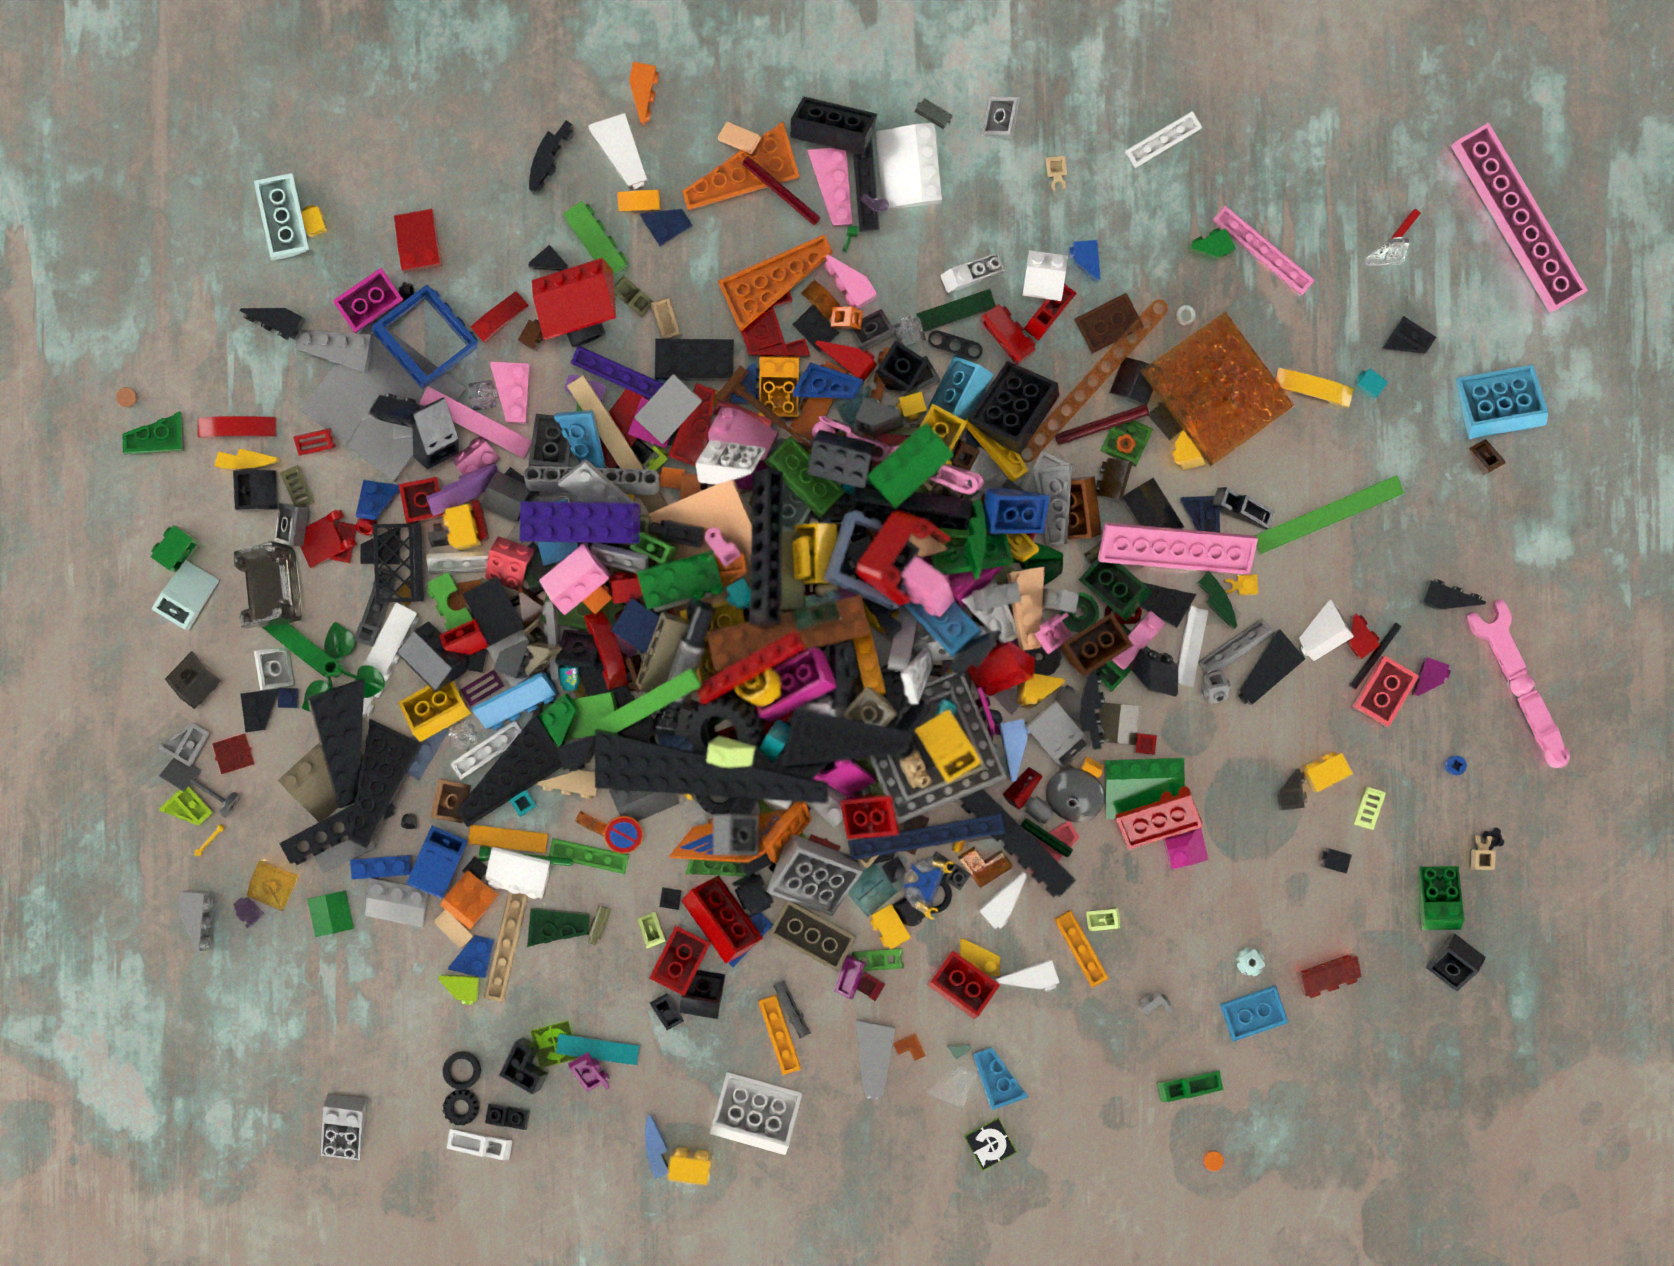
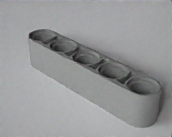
M902 605L897 619L902 623V629L894 635L888 669L903 672L910 664L918 620Z

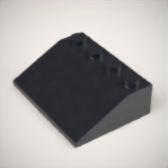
M1007 361L969 416L968 422L1001 446L1021 454L1060 396L1058 383Z

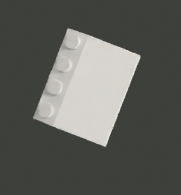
M934 122L876 131L883 209L941 204L942 195Z
M727 1072L710 1134L786 1155L802 1093Z

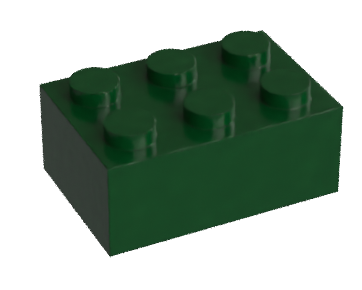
M1098 558L1079 579L1089 591L1124 621H1127L1152 593L1143 582L1123 565L1099 562Z

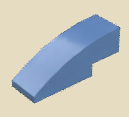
M649 1114L646 1119L645 1145L654 1178L657 1179L669 1172L668 1164L663 1156V1153L668 1151V1147L652 1114Z

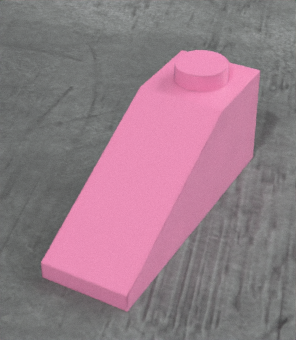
M1152 611L1147 613L1128 634V638L1134 646L1112 660L1124 670L1133 661L1140 649H1143L1165 623Z

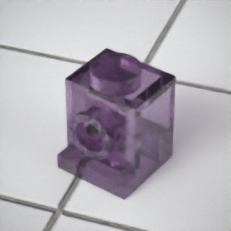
M241 897L233 904L234 909L237 911L236 916L242 922H247L245 925L247 928L252 927L265 914L250 897L245 899Z

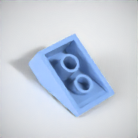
M1024 719L999 724L1011 782L1017 779L1027 742V734H1030V731L1026 728L1028 722L1024 723Z

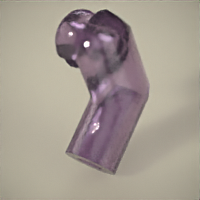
M867 193L860 198V201L874 212L886 211L889 207V202L886 199H873Z

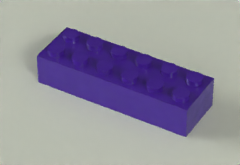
M520 501L519 541L640 544V504Z

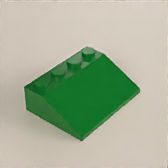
M1184 758L1104 760L1106 819H1116V814L1158 802L1161 795L1166 791L1170 792L1172 796L1178 795L1179 789L1185 786Z

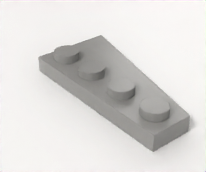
M299 329L295 348L367 374L374 337L371 334Z

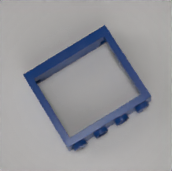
M427 284L372 326V333L422 390L473 352L478 344L472 331L469 332L464 327L463 320L460 317H456L452 313L449 304L443 303L439 298L438 292L434 291ZM424 299L430 303L466 344V347L428 376L386 330L388 326Z

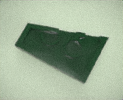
M531 907L527 947L587 935L590 914Z

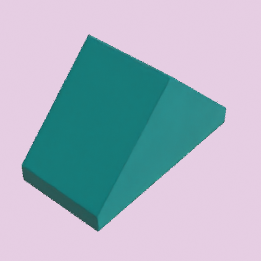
M779 719L759 748V751L773 763L788 742L791 726Z

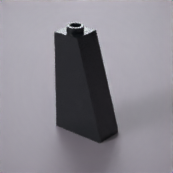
M1278 629L1273 634L1237 690L1240 693L1238 697L1244 704L1249 703V705H1253L1305 660V657L1281 629Z

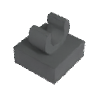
M441 523L433 524L434 532H428V540L431 547L450 545L447 536L449 534L448 530H443Z

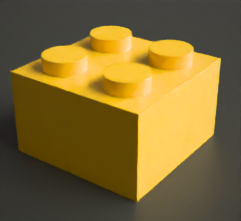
M1331 751L1322 756L1323 760H1314L1305 765L1306 769L1302 770L1313 792H1319L1353 774L1342 753Z

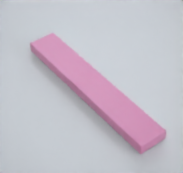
M1226 205L1213 219L1217 226L1221 229L1226 228L1229 236L1301 296L1315 281V279Z
M429 386L426 388L419 402L420 405L425 407L444 397L453 422L524 459L532 443L531 440Z

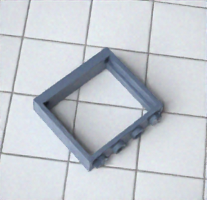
M853 511L845 514L824 580L891 610L899 608L900 606L874 587L839 573L855 523L876 533L882 527L881 521L872 518L868 519L861 512ZM901 576L896 588L905 593L906 586L903 584L904 581Z

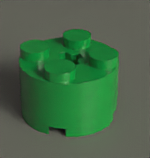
M1078 593L1076 610L1079 607L1082 608L1083 616L1076 617V613L1067 612L1069 616L1062 620L1068 630L1081 632L1097 622L1099 608L1095 599L1089 594ZM1059 611L1058 613L1060 614V616H1062L1066 612Z

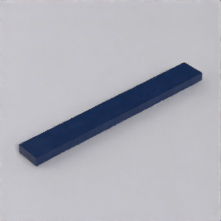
M1003 813L899 831L898 835L849 840L848 844L851 860L1003 834L1006 833Z

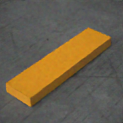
M473 824L470 825L468 844L546 853L548 842L547 833Z
M1072 910L1054 918L1090 986L1093 988L1108 980V975Z
M777 994L758 1000L782 1074L786 1075L801 1070L802 1068Z

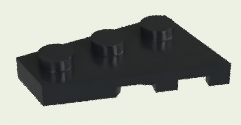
M1144 583L1152 593L1139 607L1148 612L1152 611L1160 619L1177 628L1197 594Z
M851 641L831 647L832 671L834 672V680L837 686L832 689L834 691L832 709L853 703L864 691L862 677Z

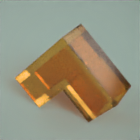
M580 811L575 822L604 836L607 823Z
M916 1033L893 1043L898 1055L910 1050L914 1061L926 1056Z

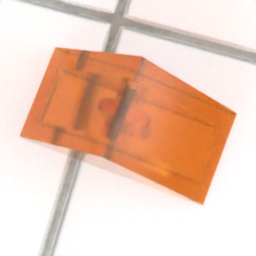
M815 280L800 293L828 321L831 319L833 307H842L831 293Z

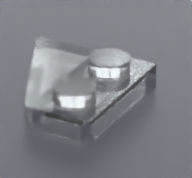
M1396 237L1387 240L1366 258L1367 266L1404 264L1409 248V238Z

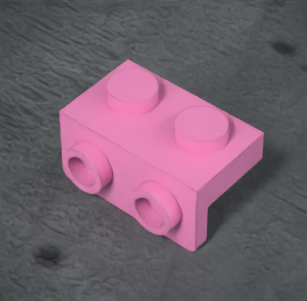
M480 436L473 439L467 448L459 451V454L454 456L452 462L464 475L491 465L500 457L486 440Z
M1067 612L1062 616L1058 613L1039 626L1041 630L1035 634L1047 654L1073 637L1062 621L1069 616Z

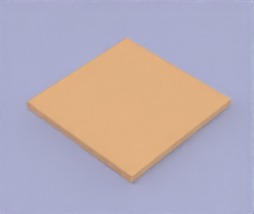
M734 479L714 485L646 514V516H651L650 524L652 522L661 523V520H670L705 527L702 547L700 548L669 542L679 547L673 561L713 550L705 539V533L710 528H718L726 538L727 545L732 542L739 552H745L749 571L734 582L744 578L750 588L752 520ZM649 532V535L659 537V534ZM648 558L649 567L661 564L651 558ZM724 587L722 593L718 595L711 593L712 596L700 600L710 602L711 604L727 601L726 596L728 594ZM688 603L678 605L676 608L668 610L667 613L680 616L679 612L687 610Z

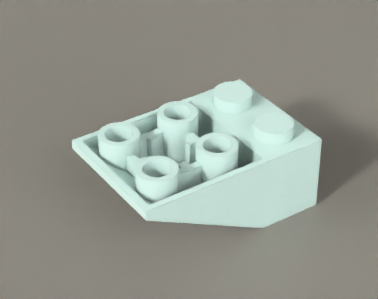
M185 560L163 589L151 610L181 628L190 630L218 584L219 579Z

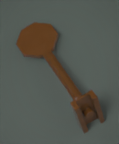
M739 366L716 397L724 403L732 393L738 397H743L778 427L788 431L807 448L812 450V446L790 429L779 416L746 391L747 388L741 382L749 372L742 366Z

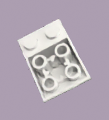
M710 440L696 462L698 482L717 485L751 474L764 454L765 448Z

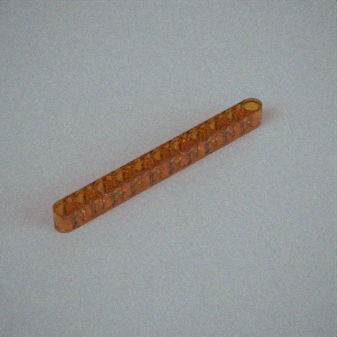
M1158 299L1150 303L1044 420L1025 447L1031 450V458L1024 459L1022 454H1019L1023 462H1031L1039 455L1165 316L1168 311V305L1165 301ZM1156 303L1161 304L1163 307L1161 314H1157L1153 310ZM1142 318H1147L1150 321L1149 328L1141 327L1140 321ZM1128 333L1136 334L1137 340L1135 343H1130L1127 340ZM1116 347H1121L1124 351L1121 358L1114 355ZM1103 361L1108 362L1111 366L1108 372L1101 370L1100 366ZM1090 376L1097 378V385L1095 387L1089 386L1087 382ZM1077 390L1084 393L1082 401H1077L1074 397V393ZM1063 405L1070 406V415L1065 416L1061 413ZM1051 419L1058 422L1056 430H1050L1048 427V422ZM1037 434H1042L1045 437V442L1042 445H1038L1035 442Z

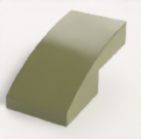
M624 275L614 285V294L639 316L642 317L650 309L651 302L653 301Z

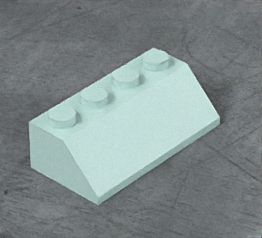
M293 173L254 181L272 261L293 257L309 250Z

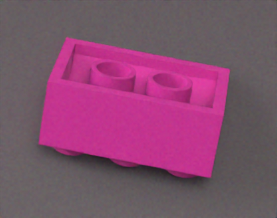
M380 268L334 299L333 302L354 333H356L402 302L403 298L385 271Z

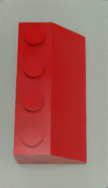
M719 875L691 889L681 900L725 964L740 957L764 939Z

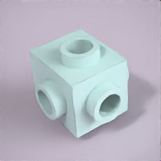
M1247 947L1238 953L1239 956L1236 957L1238 969L1242 974L1246 973L1248 976L1253 975L1254 977L1263 971L1262 967L1266 966L1263 962L1265 960L1264 955L1260 950L1256 951L1254 948L1249 949ZM1254 959L1255 965L1250 966L1249 960Z

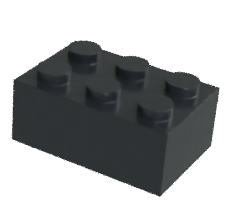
M819 429L813 440L808 474L864 489L869 480L867 475L871 473L876 444Z

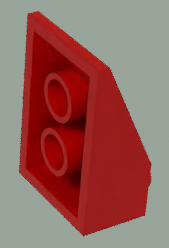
M433 209L394 215L401 270L404 273L442 267Z
M852 795L840 801L847 839L899 834L892 795Z
M675 925L649 979L685 996L711 943Z

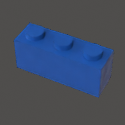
M412 855L350 860L351 880L410 875L413 869Z

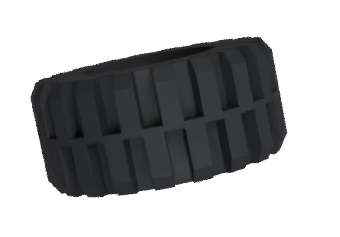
M728 691L704 705L700 702L692 709L691 714L688 716L687 723L689 724L686 725V733H689L687 739L688 743L692 744L691 749L695 752L708 754L709 744L718 737L713 726L714 716L724 717L729 720L737 731L738 742L754 746L755 751L759 750L765 737V733L762 732L765 729V724L761 722L762 717L756 711V705L751 704L734 691L731 694Z

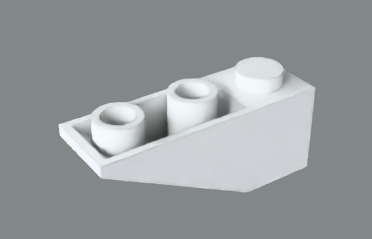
M997 252L953 267L940 276L947 293L1001 273L1005 269Z

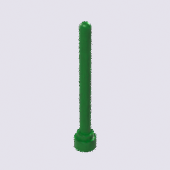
M481 845L479 861L487 862L490 859L492 848ZM518 853L550 861L552 865H573V860L570 858Z

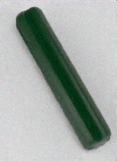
M1025 818L1020 826L1065 857H1069L1073 852L1071 847L1029 819Z

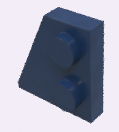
M683 209L640 214V217L660 247L693 227Z
M1214 496L1180 498L1197 531L1220 533L1219 509L1211 506Z

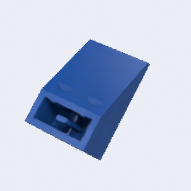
M431 826L406 884L443 899L465 851L468 840Z

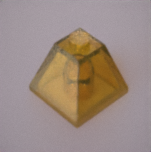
M259 860L252 875L247 896L283 911L299 875L265 860Z

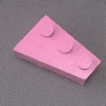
M490 362L506 422L509 424H528L531 366L527 363Z

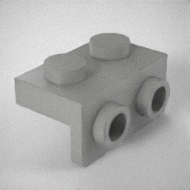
M1157 992L1152 996L1146 995L1140 1000L1141 1004L1138 1006L1145 1015L1160 1005L1168 1013L1172 1011L1170 1000L1166 995H1160Z

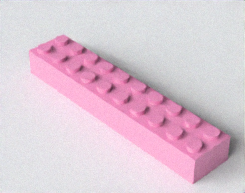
M1489 122L1454 142L1451 148L1548 312L1555 311L1587 292L1588 289Z

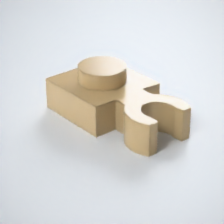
M1065 156L1045 158L1047 178H1053L1051 190L1055 191L1056 183H1060L1062 190H1065L1066 182L1062 179V177L1067 176Z

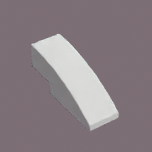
M450 1129L447 1149L481 1157L486 1156L499 1160H509L513 1140Z

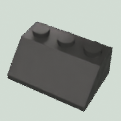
M617 789L609 791L620 816H629L637 821L680 803L676 793Z

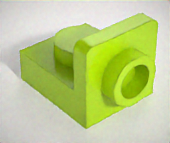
M654 445L652 449L659 457L657 459L653 457L646 465L648 466L647 470L658 472L669 461L666 457L668 453L661 446L657 448Z

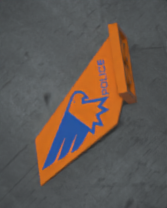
M795 802L788 810L757 814L758 855H713V823L694 826L669 855V858L749 863L767 852L770 861L776 864L782 849L793 834L799 836L812 819L806 802Z

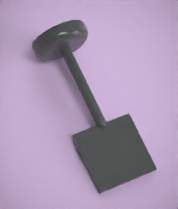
M173 758L159 777L183 792L191 783L223 803L220 808V815L226 818L238 803L240 794L232 792L226 799L195 780L201 771L193 765L189 767Z

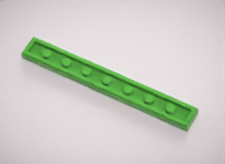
M1396 475L1255 535L1258 538L1257 548L1260 554L1404 494L1398 476Z

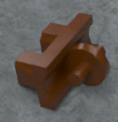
M640 654L625 659L626 661L624 662L625 672H630L632 680L627 681L628 691L640 692L635 682L643 661Z

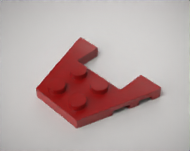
M790 291L741 331L749 356H810L805 338L785 344L774 311V307L793 302Z

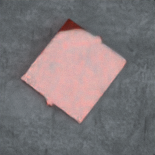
M245 733L212 743L216 755L215 760L218 762L221 774L255 764L251 753L252 747H249Z

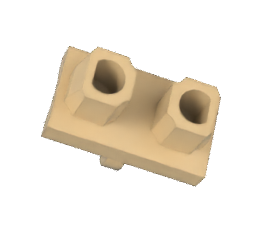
M914 750L909 757L900 760L901 769L905 773L910 787L913 789L917 786L924 788L931 782L918 751Z

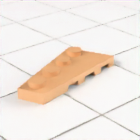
M1044 567L1006 573L1008 583L1018 582L1021 596L1020 602L1012 603L1019 648L1023 651L1041 648V644L1035 634L1041 630L1039 626L1042 625Z

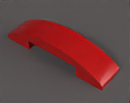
M276 417L198 418V438L229 436L276 437Z
M603 611L584 615L589 635L593 634L605 669L602 673L608 690L627 685L620 647L615 634L611 631L612 627Z

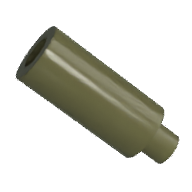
M600 905L597 906L587 934L590 936L588 943L596 945L597 939H601L611 909Z

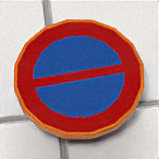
M617 816L606 825L604 831L605 842L614 852L621 854L630 853L640 846L643 839V829L634 818Z

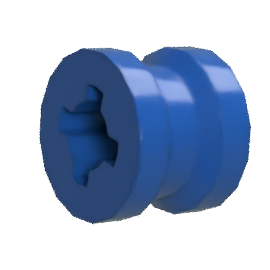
M1451 756L1445 761V769L1451 775H1461L1466 771L1467 763L1461 756Z

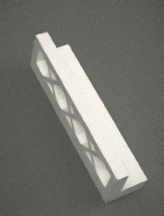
M1195 606L1188 608L1177 662L1178 684L1194 686L1209 610L1200 609Z

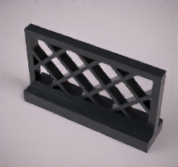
M421 523L373 524L375 603L423 602ZM377 528H386L391 535L383 542L378 537ZM389 528H397V529L393 532V531H392L391 529H389ZM400 528L409 529V536L404 542L395 534ZM392 536L401 543L395 551L385 544ZM403 545L409 550V556L405 561L396 554ZM382 546H385L392 553L385 561L378 556V551ZM393 555L402 563L395 571L386 564ZM378 560L382 563L380 567L378 566ZM384 565L392 572L386 581L379 576V570ZM403 565L410 570V576L405 581L396 573ZM393 575L403 582L396 590L387 584ZM405 584L410 589L411 598H402L397 591ZM386 585L393 593L389 598L379 599V590Z

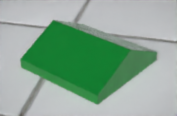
M346 890L307 899L315 937L354 929Z

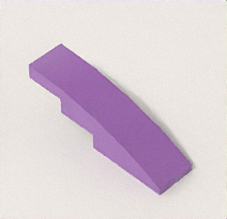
M494 463L459 476L458 481L443 486L442 491L426 496L433 516L445 512V509L459 506L484 493L493 476L498 471L496 464Z

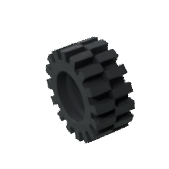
M469 1090L453 1091L445 1098L442 1106L445 1118L456 1126H464L471 1123L478 1115V1098L476 1099L475 1094L470 1093ZM457 1100L467 1102L468 1112L466 1114L459 1115L454 1111L453 1106Z

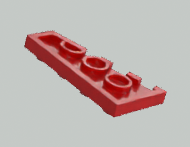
M696 383L693 392L703 401L678 428L668 453L669 457L695 467L697 460L708 444V432L710 430L715 396L714 389Z

